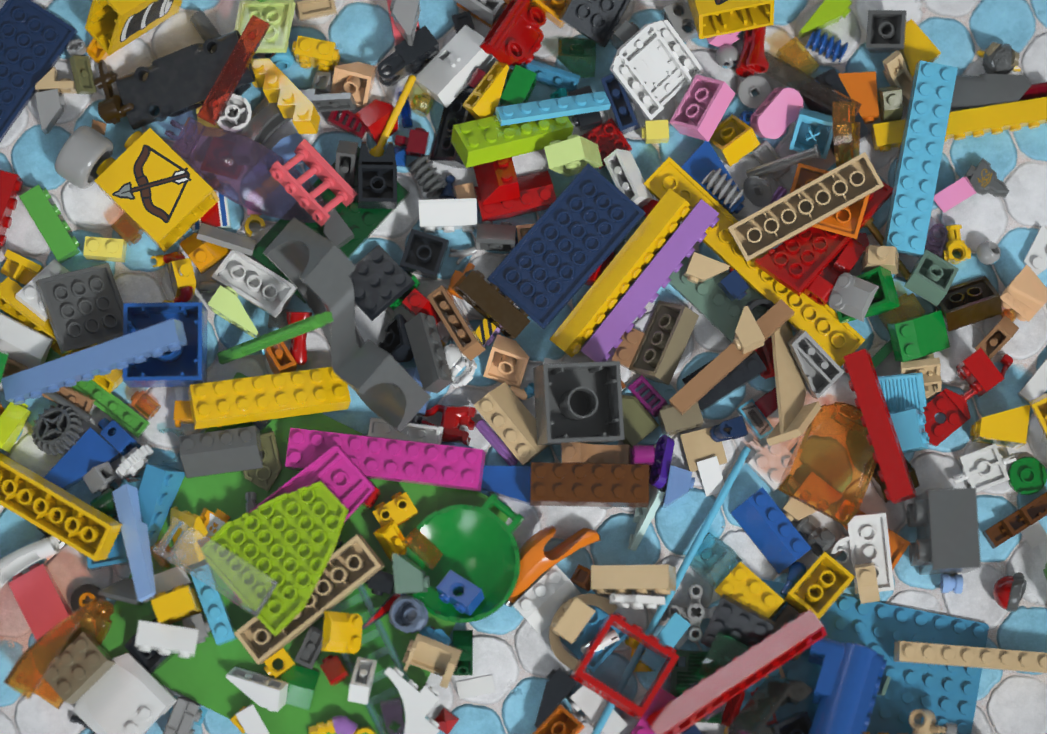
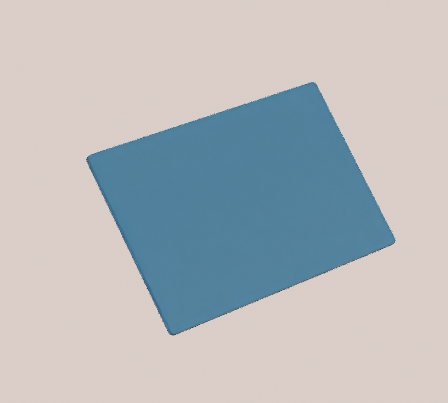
M761 579L782 599L786 598L780 593L785 585L784 583ZM841 595L819 620L827 633L825 637L839 642L861 644L884 655V660H887L883 675L891 678L886 694L884 696H875L876 700L872 713H867L871 717L866 732H870V734H913L912 726L909 723V715L913 710L924 709L931 710L935 714L936 723L934 726L944 727L945 723H953L957 725V734H971L982 668L894 662V642L906 641L986 648L988 624L880 602L861 604L860 598ZM786 602L771 620L775 621L784 607L790 604ZM811 646L803 651L798 660L790 659L782 665L789 688L785 689L779 668L768 674L771 684H767L765 677L744 690L745 696L736 725L732 727V731L740 734H766L764 727L767 725L763 722L773 720L772 707L769 704L768 696L774 694L776 699L781 697L786 699L775 704L772 700L777 721L797 712L807 711L811 723L813 722L818 704L812 703L822 666L808 662ZM761 686L764 689L755 692L762 723L758 724L750 692H753L756 687ZM922 715V717H921V722H922V724H923V722H924V717H923V715Z

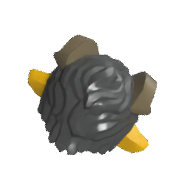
M993 42L984 51H977V55L983 58L982 65L986 74H1008L1011 71H1021V68L1018 67L1020 54L1012 49L1010 44Z

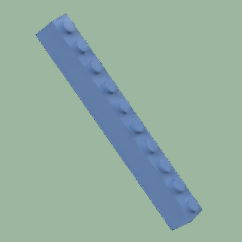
M173 318L1 379L5 401L12 402L14 405L23 404L26 399L40 398L42 394L57 392L59 388L64 386H75L76 382L81 380L89 381L94 379L96 375L110 374L113 369H124L128 367V364L142 363L148 357H159L163 355V352L177 351L181 349V346L187 344L183 323Z

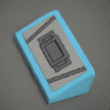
M753 399L737 408L740 416H743L744 421L758 441L770 434L774 429L754 404Z

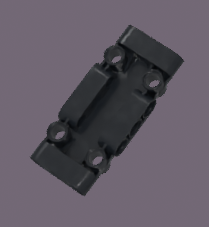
M235 30L216 39H207L204 44H193L156 59L151 63L152 65L139 67L135 72L116 79V85L123 105L127 103L134 104V108L126 112L131 127L136 130L155 121H164L168 116L175 117L216 101L220 98L219 95L224 93L231 94L236 88L256 81L243 39L239 31ZM217 45L216 51L211 53V48ZM148 73V78L143 81L144 74ZM229 80L228 86L223 88L224 81ZM160 108L159 114L155 116V110Z

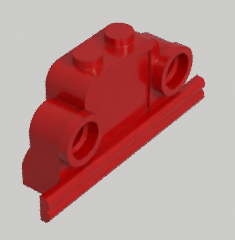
M530 0L509 1L480 45L487 54H492L500 63L502 62L508 66L511 64L513 66L521 65L523 63L527 65L534 59L535 56L533 54L542 46L540 43L544 38V34L539 27L546 23V16L542 9L533 7L529 3Z

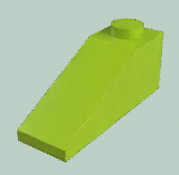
M824 0L800 30L798 37L801 39L812 34L813 31L816 32L819 28L823 29L838 22L842 17L845 19L852 10L850 9L852 1Z

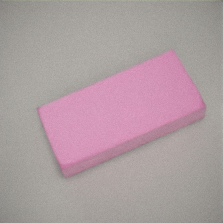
M962 177L935 194L934 201L945 213L974 195L976 191L969 179Z

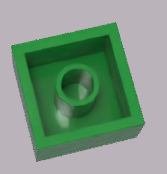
M515 65L514 69H510L507 74V85L503 87L500 106L527 103L536 85L537 73Z

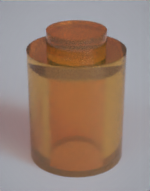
M144 390L135 392L130 399L132 401L131 406L148 420L154 417L161 408V405Z

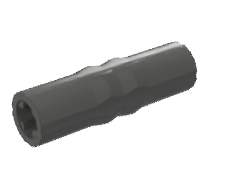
M198 11L191 16V23L204 41L210 38L216 39L221 37L218 30L203 11ZM217 45L211 48L212 52L216 51Z

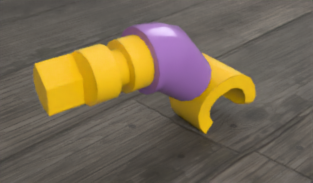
M343 715L333 716L332 719L327 720V723L323 721L308 727L309 734H327L329 732L330 734H377L369 726L358 728V724Z

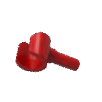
M1005 354L1000 360L1004 365L1000 372L1003 377L1013 363V358L1008 354Z

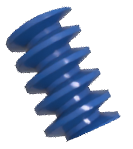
M820 28L816 32L813 31L805 48L807 49L812 45V52L819 49L818 55L821 56L826 52L825 59L832 55V62L834 63L839 59L840 63L848 48V43L846 42L841 46V39L834 42V35L828 39V32L821 35Z

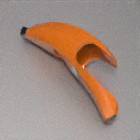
M551 525L534 534L519 549V578L512 595L505 605L512 607L513 603L527 588L556 563L585 546L601 541L599 533L592 529L582 528L550 551H544V547L557 530Z

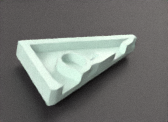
M649 483L648 507H636L633 522L637 523L635 534H630L629 550H637L651 520L655 517V512L665 495L662 488L658 489Z

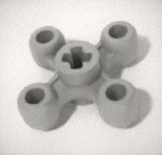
M692 584L688 588V595L691 600L689 606L682 608L673 604L666 609V615L669 619L672 617L671 609H675L678 615L688 619L691 625L687 632V638L691 642H698L702 639L703 632L700 629V623L705 618L711 619L717 606L712 608L702 606L700 600L704 591L700 584ZM693 588H697L699 590L698 595L693 594ZM691 609H699V618L691 616ZM693 631L698 633L697 638L692 637Z

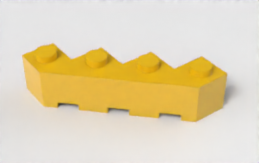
M269 58L251 59L250 63L256 81L252 82L254 87H263L262 90L269 103H278L277 106L283 117L293 118L292 122L299 134H317L320 116L314 104Z

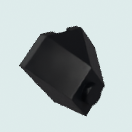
M402 314L396 315L386 324L384 330L387 332L383 343L380 342L378 345L398 363L407 362L414 358L405 328L407 320Z

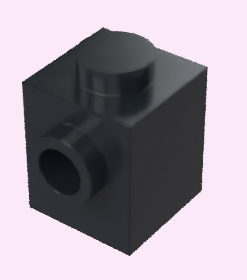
M378 571L365 583L368 584V589H371L372 594L382 596L385 593L391 595L394 587V574Z

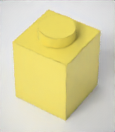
M668 120L645 121L644 127H641V137L645 138V144L668 143Z

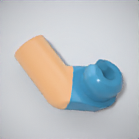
M528 383L527 387L523 389L513 385L510 387L521 400L535 396L534 383Z

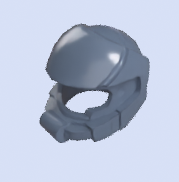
M405 594L397 598L392 604L389 611V622L402 632L415 633L426 626L428 610L421 601Z

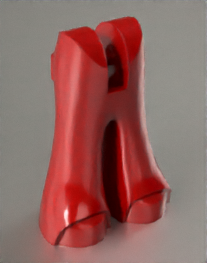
M766 26L744 31V45L735 70L736 74L740 77L747 78L753 76L755 72H767L769 63L764 51Z
M286 312L288 325L312 316V312ZM307 333L291 338L289 352L297 365H304L307 362Z

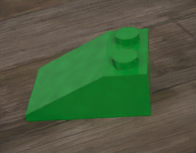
M879 266L856 276L879 286L865 318L885 313L900 306L891 271ZM837 311L840 323L857 320Z
M942 310L887 324L895 361L905 362L950 347Z

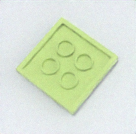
M257 0L240 1L234 31H239L247 53H287L296 5L294 0H267L261 3Z

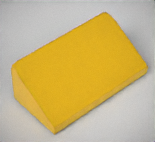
M392 520L374 532L390 561H393L392 554L406 555L408 543L395 521Z

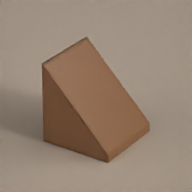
M92 120L91 128L105 135L106 123Z

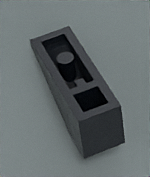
M560 668L557 671L553 669L546 677L548 681L545 685L534 725L536 728L545 721L577 685Z

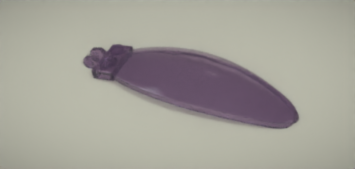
M188 117L185 125L173 119L171 120L170 124L181 130L179 136L170 130H166L164 133L176 140L172 149L179 156L188 160L196 172L223 196L247 209L267 216L289 221L295 218L301 223L315 222L311 215L298 204L292 195L286 192L285 188L269 172L274 162L279 161L281 165L287 162L280 155L253 139L231 131L207 127L192 117ZM295 167L288 171L295 179L302 175ZM308 180L301 185L308 193L315 189ZM321 195L315 198L321 207L326 205Z

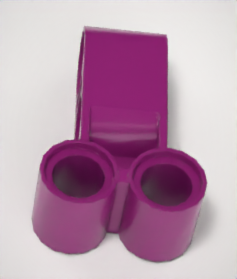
M634 445L630 448L631 464H648L649 469H651L654 463V445Z

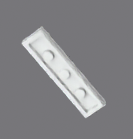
M371 418L368 437L441 445L443 427L409 422L400 433L384 420Z

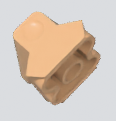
M1026 265L1000 295L1001 305L1006 309L1014 310L1015 316L1020 321L1029 322L1047 302V288L1034 271Z

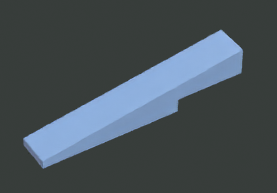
M124 484L112 491L119 523L123 524L121 531L137 599L142 602L156 594L147 524L141 521L138 489L129 484Z

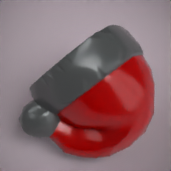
M1018 572L1013 576L1002 577L995 583L993 596L1001 608L1009 612L1017 611L1027 586L1024 575Z

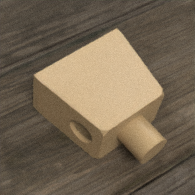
M869 245L862 254V273L881 266L891 271V274L898 275L899 254L897 248L894 246Z

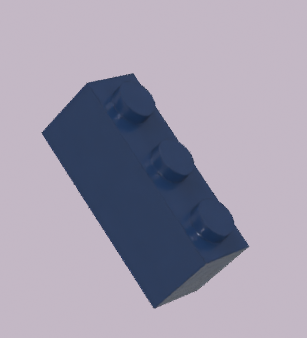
M614 74L601 78L602 85L622 134L624 135L641 128L630 97Z

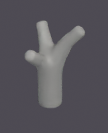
M475 246L463 250L451 248L450 252L452 254H449V257H459L456 261V264L459 265L465 257L477 254Z

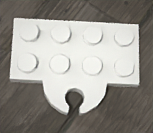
M886 512L847 516L849 535L841 537L835 542L831 554H836L838 551H844L847 554V558L844 561L835 560L855 576V594H859L855 565L871 562L875 564L879 592L894 590Z

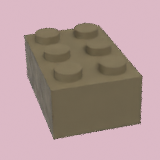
M82 632L40 674L64 702L74 704L116 662L92 635Z

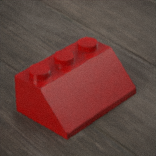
M512 157L473 166L482 205L520 198L519 185Z

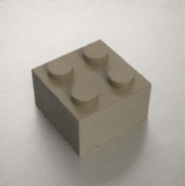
M698 402L683 415L671 404L663 406L657 415L662 434L667 436L699 428L704 423Z

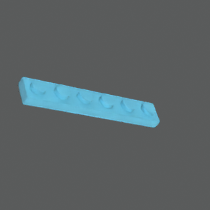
M605 91L500 106L496 107L495 113L500 125L504 126L610 110L611 104Z

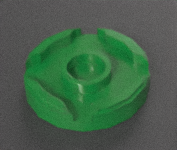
M1034 457L1019 458L1011 464L1008 470L1009 485L1015 492L1021 495L1029 496L1038 493L1047 481V472L1044 465Z

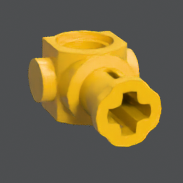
M958 224L945 227L948 242L946 243V250H942V259L954 265L966 259H971L970 248H967L964 240H961L960 229H962V225ZM952 251H958L961 258H955Z

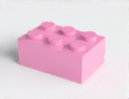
M696 74L669 123L680 134L709 142L735 92L724 81Z

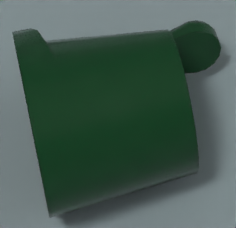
M113 486L109 487L93 499L90 505L111 518L118 517L112 493L116 489Z

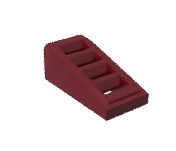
M349 110L331 111L327 120L328 124L363 139L366 129L362 125L359 132L356 131L360 121L355 116V113ZM339 112L341 115L339 120L336 121L335 118ZM345 116H348L345 125L342 124ZM354 119L356 121L351 129L349 128L352 120Z

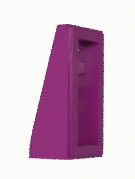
M642 375L627 387L654 418L663 406L668 405L667 401ZM644 383L645 386L636 392L635 390ZM649 389L650 391L642 398L641 395ZM654 395L655 398H653L649 403H647L646 401Z

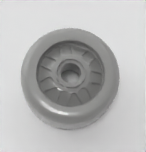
M89 126L79 127L61 148L55 161V171L78 188L85 189L90 187L98 177L96 174L98 167L113 154L114 146L112 141Z

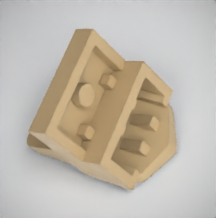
M934 353L900 362L901 374L923 373L926 401L935 396L937 392H941L940 358H934Z

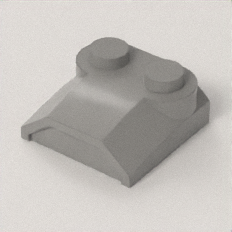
M844 272L838 277L831 292L829 307L864 322L866 313L879 286Z

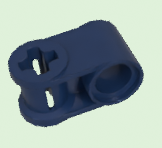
M743 416L723 421L710 429V436L715 442L734 440L748 435Z

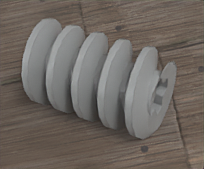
M721 168L712 170L701 184L704 185L708 182L707 189L709 190L714 187L712 194L719 193L718 199L725 198L723 204L731 203L729 207L731 209L742 197L744 189L737 191L738 184L731 186L733 179L731 178L726 181L727 173L719 175L722 170Z

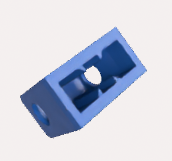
M103 418L98 423V427L102 430L100 434L123 456L134 447L138 449L142 447L116 421L112 420L110 422L107 418Z

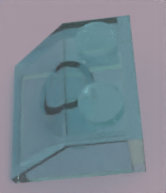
M708 532L689 567L716 589L742 560L731 547Z

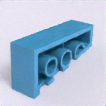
M146 464L138 491L141 521L147 524L150 546L155 545L185 477L184 471L168 465Z

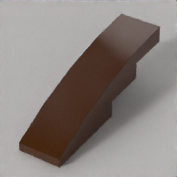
M1047 492L982 532L993 549L1047 515Z

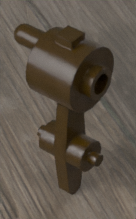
M102 60L98 62L100 76L94 79L95 87L103 88L105 100L98 103V113L107 124H117L121 122V118L127 116L126 112L134 108V104L127 103L123 105L121 97L113 94L112 83L116 82L118 75L113 71L108 72L106 63Z

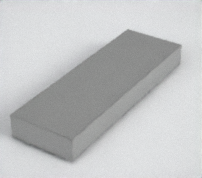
M201 223L196 238L250 256L253 254L257 241Z

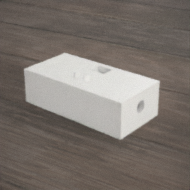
M465 25L416 76L415 81L421 90L447 108L468 86L467 84L475 69L483 70L494 58L492 54H487L480 47L485 37Z

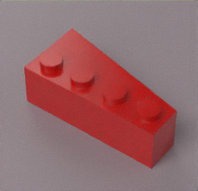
M0 170V250L1 246L4 247L7 236L5 233L12 223V217L10 216L12 210L16 209V196L23 186V181H21L18 174Z

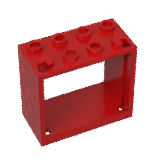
M612 613L606 616L569 677L633 718L639 719L646 713L680 656L675 654L677 651L668 645L666 647L659 643L660 640L651 634L647 636L642 633L643 629L638 625H630L625 622L626 618L619 613L615 615ZM611 626L616 627L666 660L639 706L584 671Z

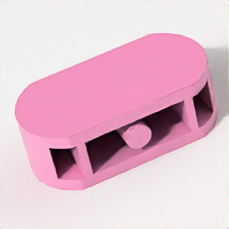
M774 88L750 117V127L755 135L767 139L782 137L787 132L788 126L797 120L800 107L803 108L802 96L793 88Z

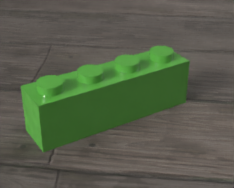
M37 185L19 196L60 264L80 253L78 249L80 243L75 235L73 237L70 236L68 231L71 228L66 220L61 221L58 216L61 212L56 204L52 205L49 201L52 197L46 188L42 189L40 185Z

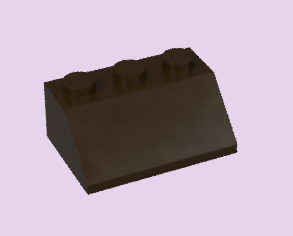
M985 275L950 287L945 297L936 306L937 311L942 310L948 332L1002 314L1000 295Z

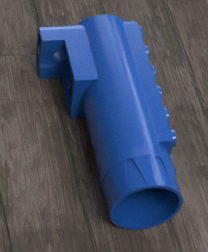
M823 637L811 646L808 662L822 666L812 703L818 705L809 734H864L862 732H866L871 717L867 713H872L876 700L875 696H877L887 660H884V655L864 645L852 642H839Z

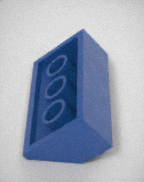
M763 487L730 513L778 574L812 549Z

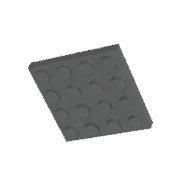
M109 263L36 281L61 354L99 345L123 336L124 304Z

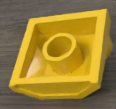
M324 611L321 651L357 653L361 648L363 621L361 616L356 613Z

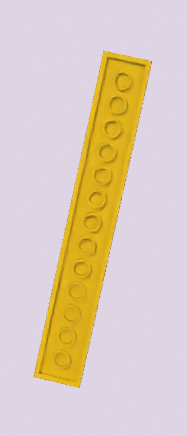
M668 157L643 183L659 201L670 188L692 206L691 210L700 199L719 213L717 216L719 221L713 228L710 226L705 231L707 236L703 239V242L726 264L730 265L733 270L735 269L764 299L770 300L774 304L782 299L795 312L788 321L798 331L800 329L805 330L840 367L845 362L843 356L854 353L865 341L847 322L840 323L837 313L828 304L825 306L819 305L804 293L798 296L755 266V260L766 255L768 251L746 262L728 227L739 221L673 159Z

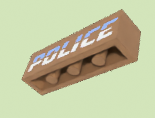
M443 285L427 296L464 356L471 361L486 350L456 300Z

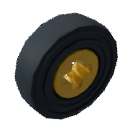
M84 584L74 590L70 604L77 616L83 619H92L103 612L106 606V598L98 595L101 588L94 584ZM86 596H89L90 599H93V603H90V607H87V604H83V600H86Z

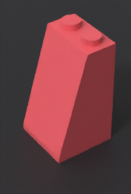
M37 563L29 568L30 571L24 575L22 573L15 575L8 584L37 643L46 646L79 627V624L47 566Z

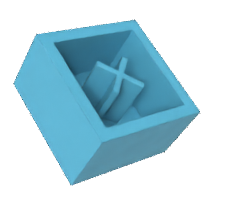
M800 107L789 149L801 152L813 148L817 144L821 158L826 159L837 125V117Z

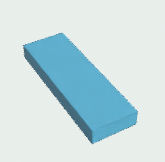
M675 612L656 638L660 640L659 643L664 647L668 645L674 648L691 624ZM647 649L639 660L653 671H657L665 659Z

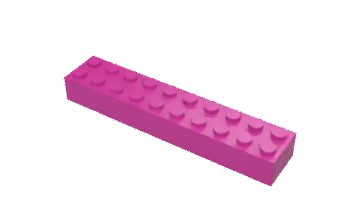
M290 428L285 467L288 469L302 471L330 448L339 446L361 472L370 479L481 491L486 454L483 449Z

